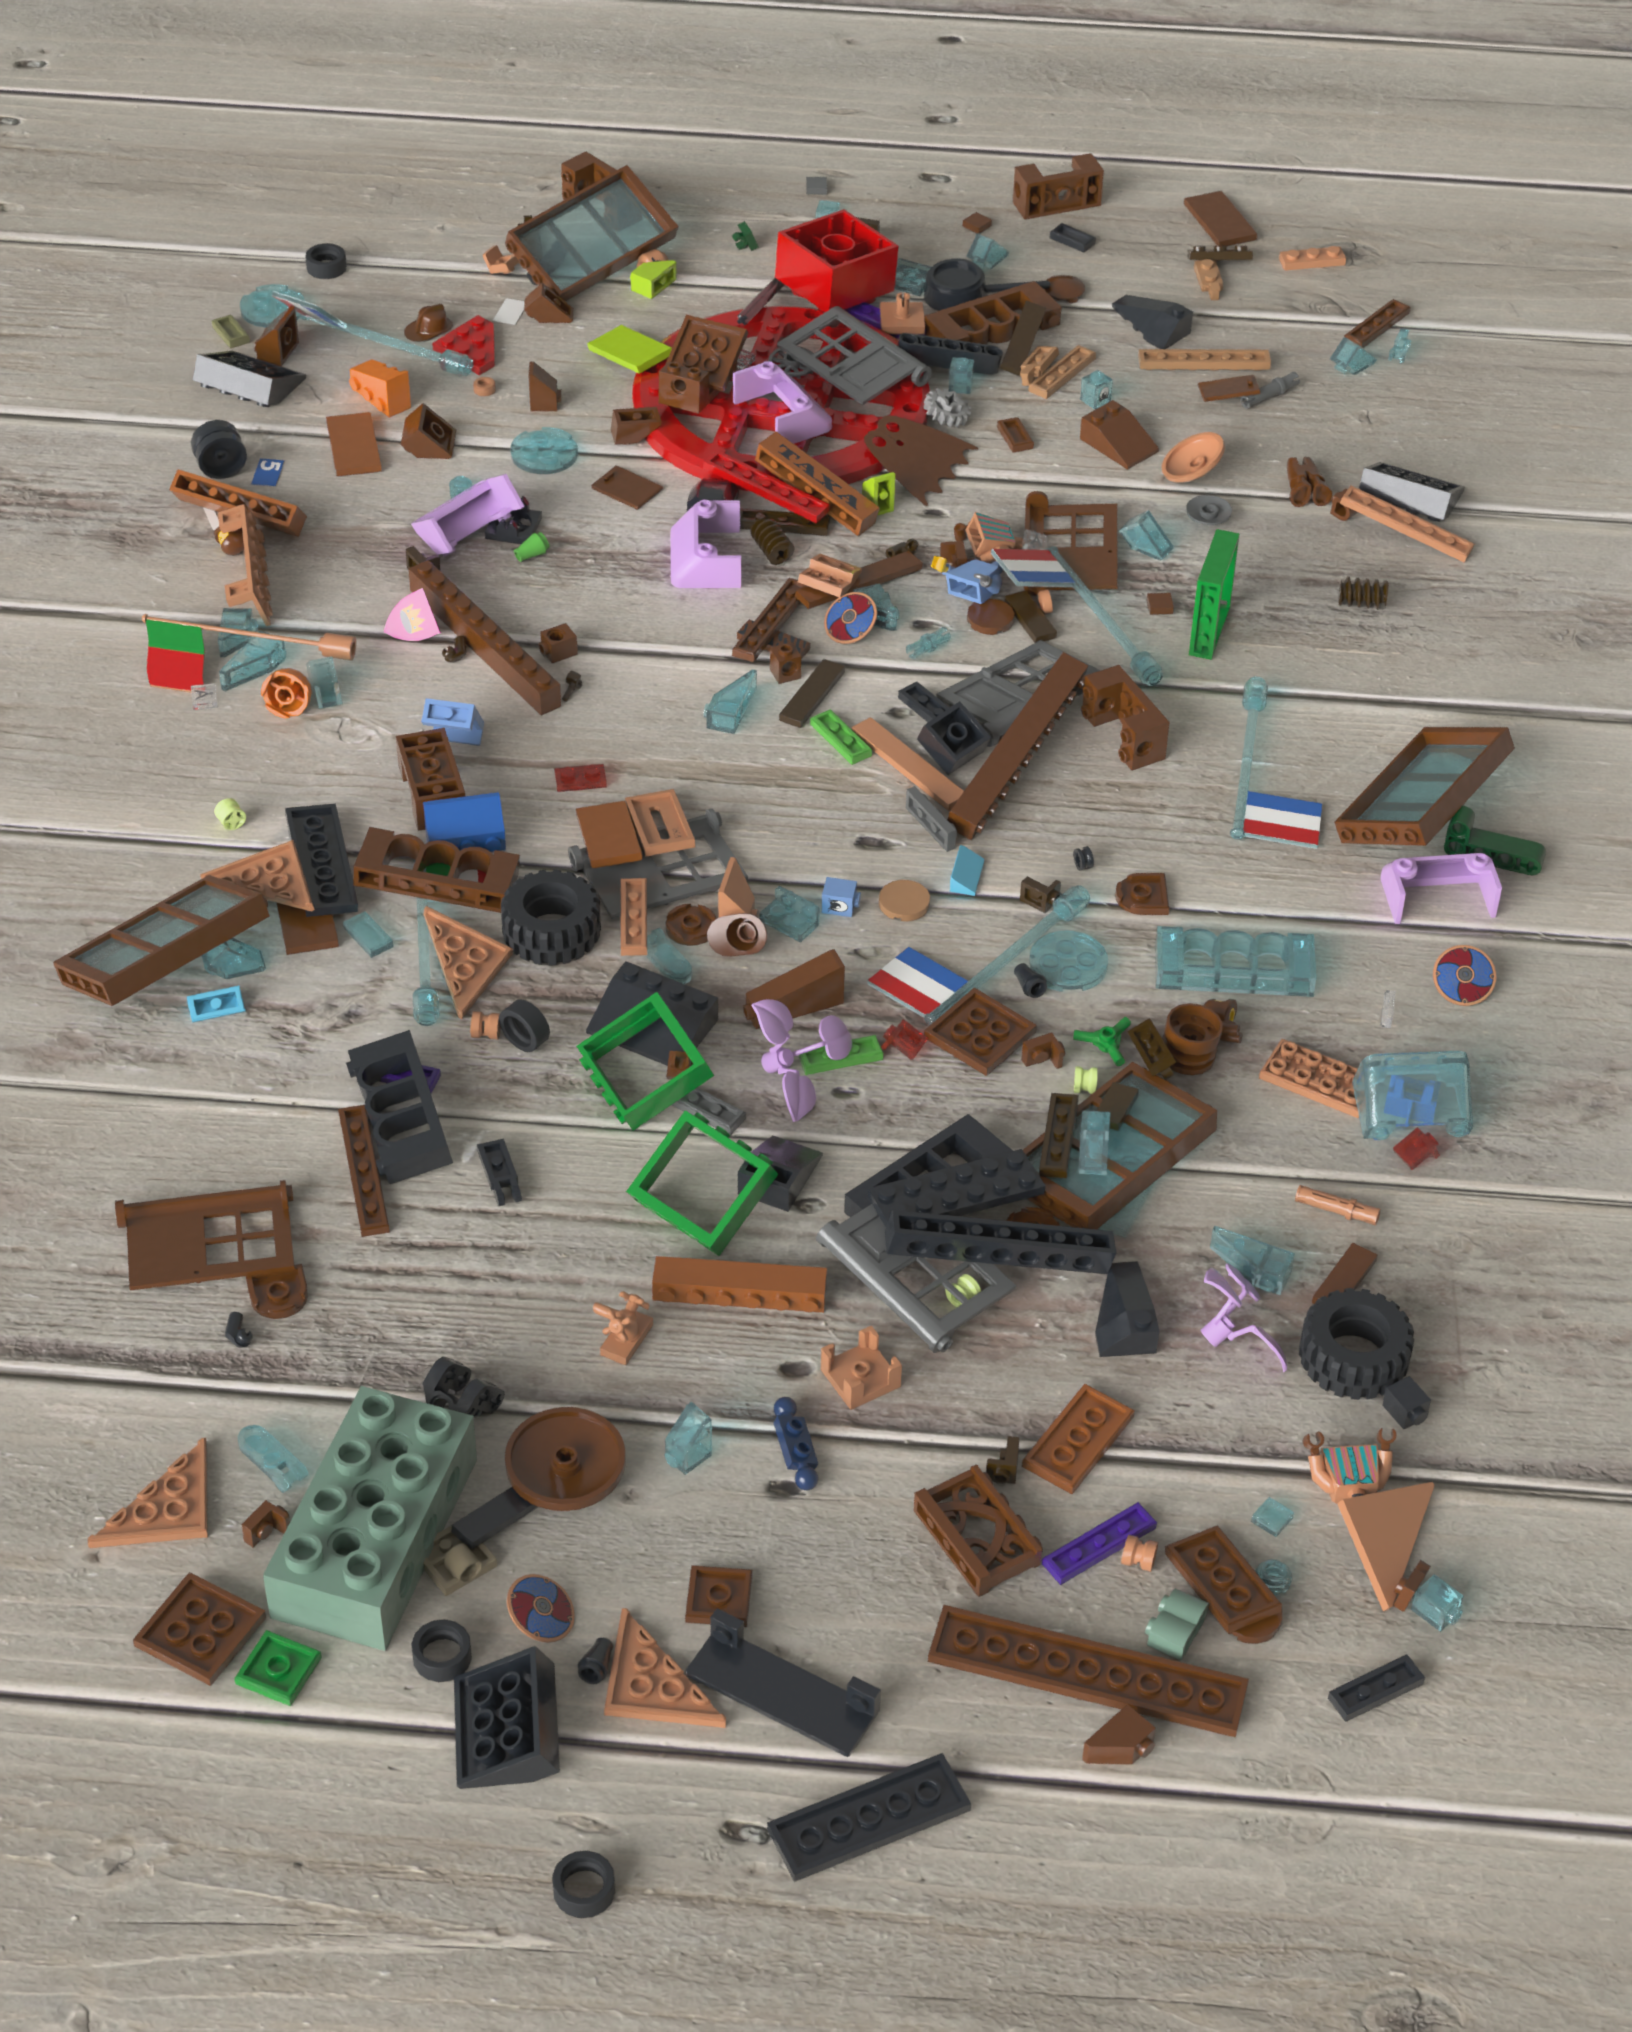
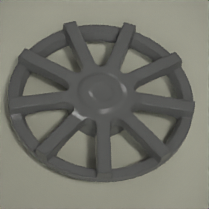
M801 347L802 349H804L805 351H807V352L810 353L811 355L814 354V353H813L812 351H810L809 349L804 348V347ZM780 348L773 351L768 358L770 362L781 363L777 366L781 369L785 368L784 371L788 375L797 377V379L809 373H814L789 354H785ZM778 353L784 359L775 358L774 355Z

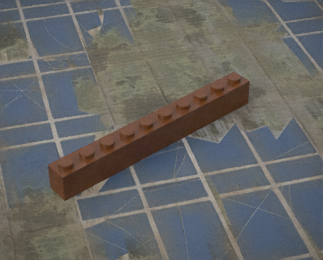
M429 560L408 569L410 591L413 593L423 588L433 613L457 636H464L466 644L541 716L561 707L560 683Z
M1065 652L1061 654L950 810L947 820L956 827L957 833L972 840L977 832L982 833L988 822L986 820L987 817H993L999 807L998 801L1006 799L1011 789L1009 787L1010 784L1015 785L1022 774L1020 770L1022 767L1027 768L1033 758V755H1031L1033 751L1038 752L1044 743L1043 737L1045 735L1049 737L1055 727L1054 721L1056 719L1061 720L1067 709L1065 707L1066 704L1071 705L1076 698V690L1078 688L1082 690L1084 687L1088 665Z

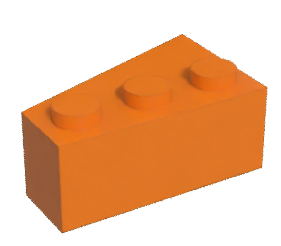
M373 359L350 368L349 383L351 388L389 418L411 408L408 371L403 370L400 372L394 366L388 368L385 363Z

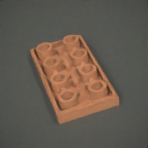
M1285 1039L1280 1040L1259 1074V1079L1356 1118H1359L1380 1084V1077Z

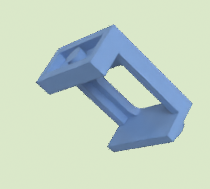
M426 698L421 721L423 725L434 726L433 729L445 728L449 742L481 745L484 721L474 704Z

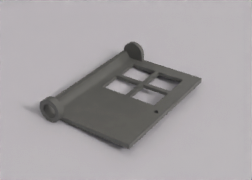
M839 306L831 308L777 343V347L861 405L866 404L910 374H912V382L919 387L924 386L932 374L929 366ZM840 323L852 329L835 341L821 332L827 326L834 328ZM856 333L871 342L855 354L840 345V343ZM814 334L829 343V345L813 355L798 346ZM834 347L848 356L847 359L832 368L817 359Z
M1040 640L987 668H981V671L936 693V696L951 706L960 701L974 718L984 723L981 726L992 737L987 747H992L999 743V738L1007 732L1033 695V693L1021 686L1036 678L1043 680L1046 677L1044 674L1051 670L1063 651ZM1038 655L1055 662L1039 671L1023 664ZM1085 663L1086 665H1088V669L1085 675H1089L1100 671L1097 668ZM1014 667H1018L1031 674L1016 683H1012L999 676ZM1079 688L1076 690V697L1083 694V688L1082 690Z
M713 808L707 809L705 815L687 819L694 839L705 838L713 852L689 859L684 850H678L677 852L683 861L658 867L651 856L645 857L638 836L637 840L642 852L641 861L592 868L586 847L579 849L575 845L568 848L569 860L573 870H582L590 884L595 888L611 919L621 916V879L647 878V909L720 889L725 873L702 879L693 864L718 858L726 870L730 857H736L720 835L719 827L722 826V819L719 812H715ZM665 826L657 828L661 839L670 838ZM738 862L746 881H748V875ZM687 866L696 881L671 888L662 873Z
M872 1204L841 1224L836 1220L828 1222L820 1229L816 1236V1241L822 1247H827L929 1345V1349L933 1353L948 1350L953 1344L954 1340L952 1337L957 1328L1016 1290L1017 1287L994 1264L964 1261L942 1276L923 1257L887 1254L885 1242L886 1227ZM917 1261L936 1280L913 1294L894 1275ZM972 1267L990 1286L968 1300L948 1280L966 1268ZM943 1285L962 1304L939 1319L919 1299Z

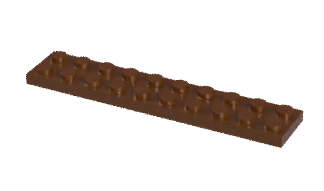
M943 1605L928 1653V1662L1117 1709H1123L1128 1704L1141 1715L1235 1738L1249 1681L1248 1678L948 1605Z

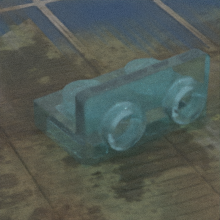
M778 886L775 889V899L759 913V919L801 943L819 926L820 908L794 892Z

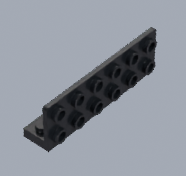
M717 1608L710 1617L711 1635L687 1667L686 1676L845 1757H849L880 1711L881 1689L853 1676L847 1684L846 1691L744 1640V1621Z

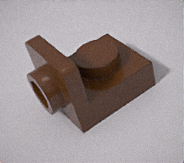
M964 542L940 543V557L947 559V563H951V566L955 568L967 563Z
M1051 1032L1024 1041L1021 1060L1028 1067L1050 1059L1054 1066L1059 1069L1063 1066V1057L1066 1054L1062 1042L1057 1041Z
M265 1500L242 1523L244 1542L254 1548L261 1540H265L270 1535L273 1528L284 1534L290 1524L288 1512L282 1506H275Z

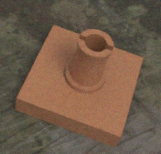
M902 292L896 295L897 302H880L882 331L887 334H925L923 302H909L910 295L904 292V300H902Z

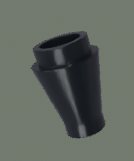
M1025 963L1015 967L1014 975L1017 977L1026 996L1038 998L1046 992L1047 983L1043 975L1031 969Z
M604 1637L597 1638L594 1645L578 1662V1675L584 1682L598 1684L606 1678L610 1655L613 1649V1643L609 1639Z

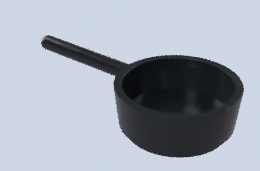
M960 258L946 259L933 265L927 272L924 300L931 308L940 311L985 297L987 293H997L1029 282L986 285L983 270L974 262ZM1047 280L1035 281L1043 289H1048L1051 285Z

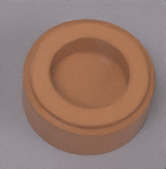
M480 377L473 383L474 392L479 396H490L496 391L495 381L490 377Z
M1048 589L1039 591L1038 601L1041 611L1044 614L1052 613L1053 607Z

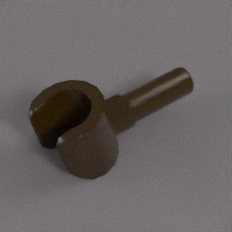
M570 671L566 676V683L569 686L562 697L564 702H567L575 688L580 689L582 687L581 675L575 671Z

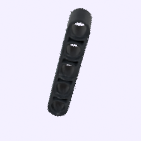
M909 333L901 334L897 346L927 366L972 372L973 370L974 373L989 375L998 373L1003 351L993 345Z

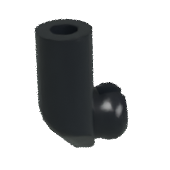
M231 1312L225 1330V1337L236 1347L245 1348L251 1343L253 1338L252 1332L246 1333L245 1328L241 1329L244 1317L240 1312Z

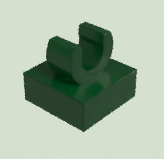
M743 221L738 224L740 232L732 235L733 240L737 242L735 245L738 250H742L746 246L751 251L758 248L754 235L746 222Z

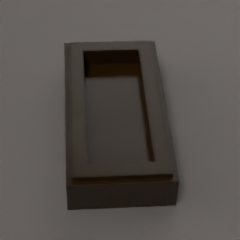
M1113 1082L1093 1115V1124L1119 1131L1139 1096V1089Z

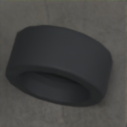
M322 243L312 246L306 251V269L311 276L319 279H332L346 271V253L339 245ZM323 260H332L330 262H319Z
M517 999L500 1013V1027L506 1038L516 1048L524 1052H533L549 1039V1024L541 1011L532 1003Z
M446 1619L433 1620L423 1625L414 1634L411 1642L413 1665L421 1676L430 1681H452L455 1676L463 1674L469 1668L472 1660L470 1635L463 1626L455 1621ZM446 1639L454 1641L460 1646V1652L456 1657L444 1662L431 1661L423 1655L425 1647L436 1640Z
M588 1850L575 1851L563 1857L555 1867L552 1875L554 1900L559 1909L567 1915L580 1919L591 1918L603 1913L612 1904L615 1895L614 1869L610 1862L601 1854ZM590 1871L602 1877L603 1888L599 1893L591 1897L578 1898L566 1892L564 1883L570 1875L576 1872Z

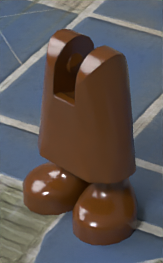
M1290 457L1287 460V475L1291 488L1289 498L1292 505L1295 507L1305 506L1310 500L1312 492L1314 504L1326 506L1332 500V490L1325 483V478L1310 457H1304L1302 465H1299L1296 457Z

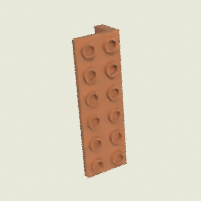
M243 504L218 513L219 528L223 534L242 528L247 573L246 579L225 585L226 601L229 607H233L252 600L265 626L271 625L270 616L273 615V612L268 602L271 601V595L267 586H270L269 579L265 573L268 571V566L264 559L267 554L262 544L265 542L262 530H257L255 526L254 514L248 512Z

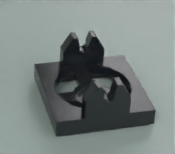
M522 496L521 501L524 507L510 512L511 517H514L513 520L505 522V519H501L499 522L497 519L489 522L485 531V539L522 544L533 533H536L542 519V511L530 510L528 500L525 496ZM521 519H528L531 525H523L520 521Z

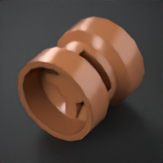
M473 1011L470 1028L471 1038L488 1036L489 1039L499 1040L501 1031L499 1023L500 1013L484 1015L482 1012Z
M1129 1534L1125 1542L1121 1564L1132 1566L1133 1564L1137 1565L1140 1563L1142 1570L1151 1572L1159 1543L1148 1540L1143 1544V1541H1140L1137 1536Z

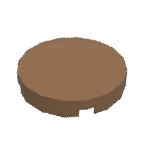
M912 880L892 881L882 888L879 895L881 911L891 919H894V917L901 918V921L905 922L917 920L924 916L930 905L928 890L922 884Z

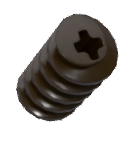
M759 519L754 522L750 529V534L772 565H779L787 561L793 555L795 547L777 521L773 519Z
M1347 576L1344 583H1342V579L1340 582L1338 604L1342 606L1344 600H1347L1348 607H1351L1353 602L1356 601L1358 608H1360L1364 601L1366 602L1367 609H1370L1373 602L1377 610L1380 609L1382 603L1385 604L1386 608L1389 583L1385 580L1382 586H1380L1379 580L1375 579L1371 586L1369 578H1366L1361 585L1360 578L1357 577L1352 584L1351 578Z

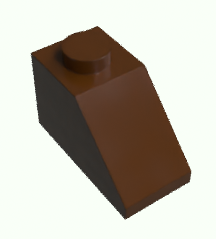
M541 283L525 297L524 311L530 318H534L539 323H571L573 321L574 308L544 283Z
M530 362V411L557 412L558 403H562V389H557V380L535 362Z
M657 407L613 409L611 433L615 445L637 444L661 426Z
M1127 1704L1084 1742L1082 1760L1086 1764L1132 1765L1140 1757H1147L1154 1749L1156 1727Z

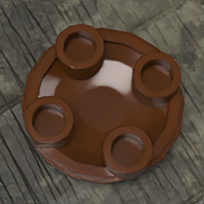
M1056 275L1047 279L1051 285L1048 289H1044L1053 299L1076 303L1078 297L1085 292V285L1077 277Z

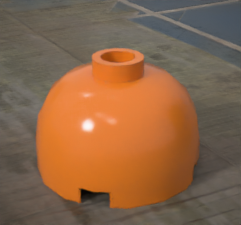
M281 668L271 673L264 681L261 696L264 697L265 706L270 712L282 718H290V716L300 715L309 705L312 689L307 677L300 671L292 668Z

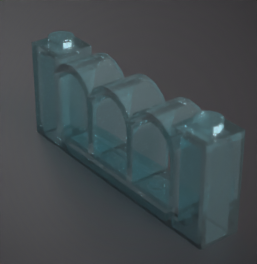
M1157 926L1155 939V989L1314 997L1317 979L1314 934L1288 933L1286 937L1280 933L1266 932L1257 935L1254 939L1251 935L1238 930L1226 931L1217 937L1211 931L1201 928L1189 929L1183 932V927ZM1195 950L1203 951L1211 957L1213 966L1184 964V954ZM1230 952L1239 953L1246 957L1249 967L1221 966V955ZM1265 954L1276 955L1284 961L1286 969L1258 968V957Z

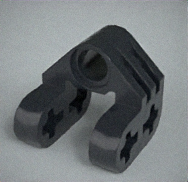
M448 1357L439 1358L423 1381L427 1404L444 1408L446 1403H448V1409L472 1415L474 1418L479 1417L483 1411L488 1413L496 1411L504 1400L505 1392L493 1383L479 1378L472 1380L467 1385L471 1378V1369L461 1362ZM467 1385L460 1399L448 1393L449 1389L460 1391Z

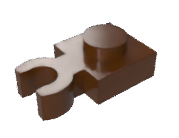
M1420 1560L1409 1578L1402 1576L1394 1590L1395 1593L1399 1594L1393 1605L1394 1607L1403 1612L1405 1611L1431 1565Z

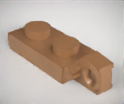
M1204 259L1195 261L1194 270L1201 291H1208L1211 300H1219V292L1223 291V281L1216 260Z
M1037 346L1021 365L1020 376L1022 378V386H1029L1035 380V377H1040L1059 355L1058 347Z

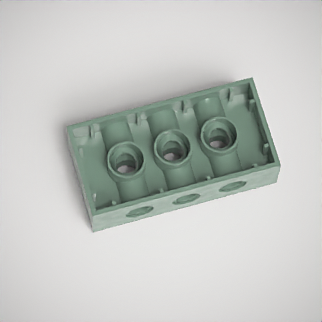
M361 1386L263 1574L270 1619L386 1651L424 1572L423 1563L425 1558H429L434 1547V1540L437 1534L444 1530L477 1462L474 1417Z

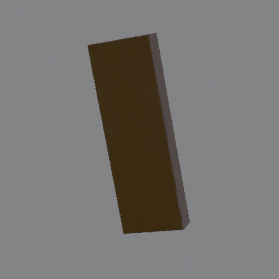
M1026 590L1005 595L1004 602L1012 607L1014 616L1034 643L1040 640L1044 642L1057 638L1056 629Z

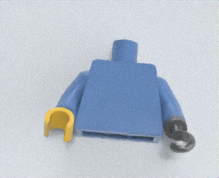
M934 556L931 568L937 569L946 576L948 594L982 604L993 594L999 593L1002 586L1000 574L1003 572V568L997 561L990 564L980 560H972L955 568L946 564L947 559Z

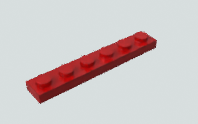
M719 450L713 452L704 461V469L814 523H818L829 512L830 504Z

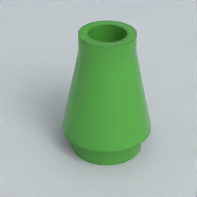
M533 533L514 550L515 557L519 562H522L526 559L545 554L546 550L550 548L549 542L543 533Z

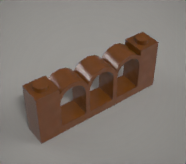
M1035 281L924 315L926 336L988 345V342L1005 343L1011 340L1021 315L1013 311L1017 309L1022 311L1026 300L1046 308L1039 326L1042 331L1060 325L1062 307ZM995 317L1000 323H994L987 319ZM969 325L974 331H967L961 327Z
M369 827L354 864V886L501 913V901L504 893L512 886L519 875V854L497 850L492 854L487 849L481 847H469L459 851L457 846L447 841L435 840L424 844L421 839L411 834L394 835L395 831ZM401 856L416 860L412 870L389 866V863L394 858ZM434 863H444L451 867L448 877L426 873L424 870L427 866ZM471 869L486 873L483 883L458 878L461 873Z

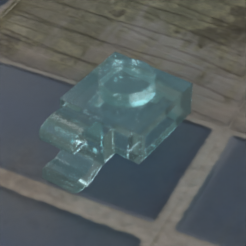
M1400 329L1395 339L1394 347L1389 351V361L1395 358L1400 359L1401 364L1404 363L1406 352L1409 351L1411 339H1408L1409 330Z

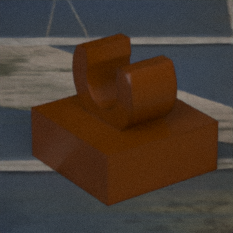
M669 1052L666 1075L668 1080L673 1079L693 1065L685 1052Z

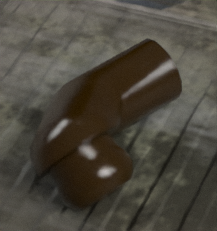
M908 539L907 542H901L886 549L885 555L889 558L907 551L915 554L919 543L915 539Z
M464 636L455 637L454 648L448 646V650L443 649L442 656L445 657V661L454 663L466 655V638Z

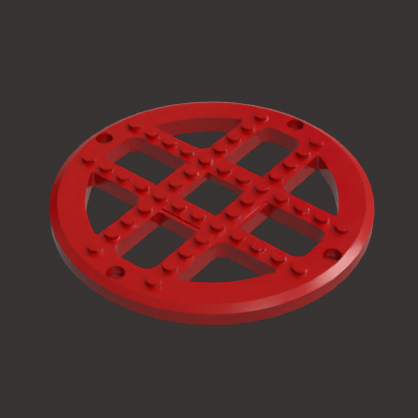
M764 306L745 326L737 322L739 319L737 315L743 309L722 312L703 319L747 329V338L758 336L752 351L748 354L740 355L738 361L750 362L742 365L746 369L768 361L770 354L779 348L777 347L779 341L825 312L820 309L796 306ZM861 321L894 344H898V340L871 324ZM840 323L834 328L827 326L821 332L835 341L852 329ZM680 329L664 338L660 343L672 348ZM856 333L840 343V345L848 350L851 349L858 352L871 342ZM816 334L810 337L811 339L823 341L820 350L829 345V343ZM834 347L817 359L832 368L844 360L845 354ZM667 359L640 374L636 373L632 390L633 408L657 407L661 426L644 439L665 460L700 479L726 480L703 468L704 461L713 452L719 450L784 482L755 460L756 456L738 452L748 427L775 432V417L792 412L783 401L757 397L735 405L733 403L732 386L730 393L720 391L698 414L659 403V371L665 366ZM737 363V371L743 370ZM815 372L801 376L800 379L792 377L800 385H805L804 390L832 418V428L829 432L794 443V445L807 454L811 441L816 437L823 436L856 441L857 443L843 449L811 456L847 484L861 481L883 471L885 467L871 453L864 441V437L869 431L878 428V421L882 417L829 408L833 397L848 400L854 399ZM910 374L868 402L891 406L892 411L889 416H896L927 425L929 415L926 414L927 410L923 407L925 405V398L930 392L929 383L927 382L924 386L919 387L912 382V374ZM673 413L721 421L713 442L708 443L693 434L680 423ZM888 422L886 424L887 429L891 432H898L900 430L897 423ZM877 436L872 439V442L878 447L886 445V441L882 437ZM900 440L896 441V444H897V445H899V446H903V445H904V443H903L902 441H900ZM734 484L739 490L749 491L745 488H742Z

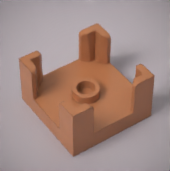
M872 1325L859 1331L858 1346L835 1356L834 1343L821 1348V1371L850 1410L901 1387L902 1364L895 1356L891 1359V1366L878 1350L879 1335Z

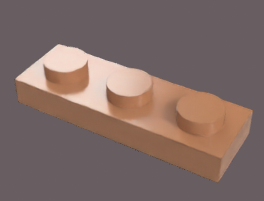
M1336 246L1289 250L1279 254V260L1284 271L1342 266L1346 263V257L1341 247Z

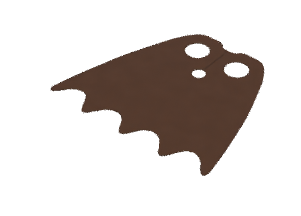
M889 415L882 417L878 421V428L869 431L864 437L866 446L889 473L894 472L895 479L926 506H928L925 499L926 492L943 493L938 483L940 478H956L951 471L953 464H969L962 454L963 451L966 449L978 450V447L932 427ZM888 422L897 423L900 430L898 432H891L887 429L886 424ZM877 436L882 437L886 441V445L878 447L872 442V439ZM900 440L904 445L899 446L896 444V441Z

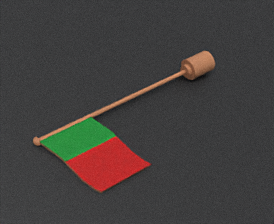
M148 614L142 616V621L147 625L149 640L147 675L150 686L198 694L199 692L194 690L206 692L203 680L205 648L202 629L318 646L319 651H322L323 657L350 661L354 659L357 647L356 637L325 633L324 637H320L319 641L149 617Z

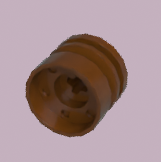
M1188 1003L1171 1009L1166 1019L1164 1035L1162 1037L1176 1061L1175 1064L1170 1066L1171 1070L1184 1075H1199L1207 1072L1213 1066L1217 1054V1046L1222 1034V1021L1210 1008L1200 1004Z

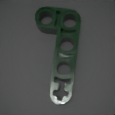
M1462 806L1450 819L1444 843V851L1447 855L1483 853L1492 859L1495 868L1531 876L1541 872L1546 856V849L1542 844L1473 828L1475 813L1466 806Z

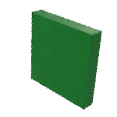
M266 1630L235 1676V1684L291 1707L322 1658L321 1651Z

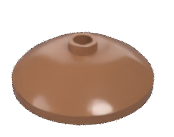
M1204 432L1192 435L1178 443L1168 452L1162 462L1164 476L1169 481L1185 483L1207 475L1217 466L1224 454L1225 443L1222 437L1213 432Z

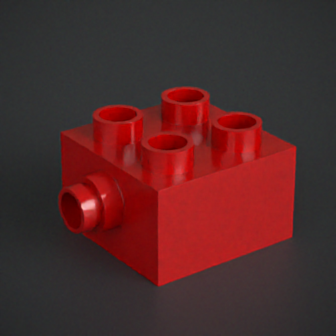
M843 209L778 232L775 278L791 288V292L795 296L805 298L824 312L835 306L847 309L863 302L872 304L876 301L877 297L893 292L895 289L899 245Z

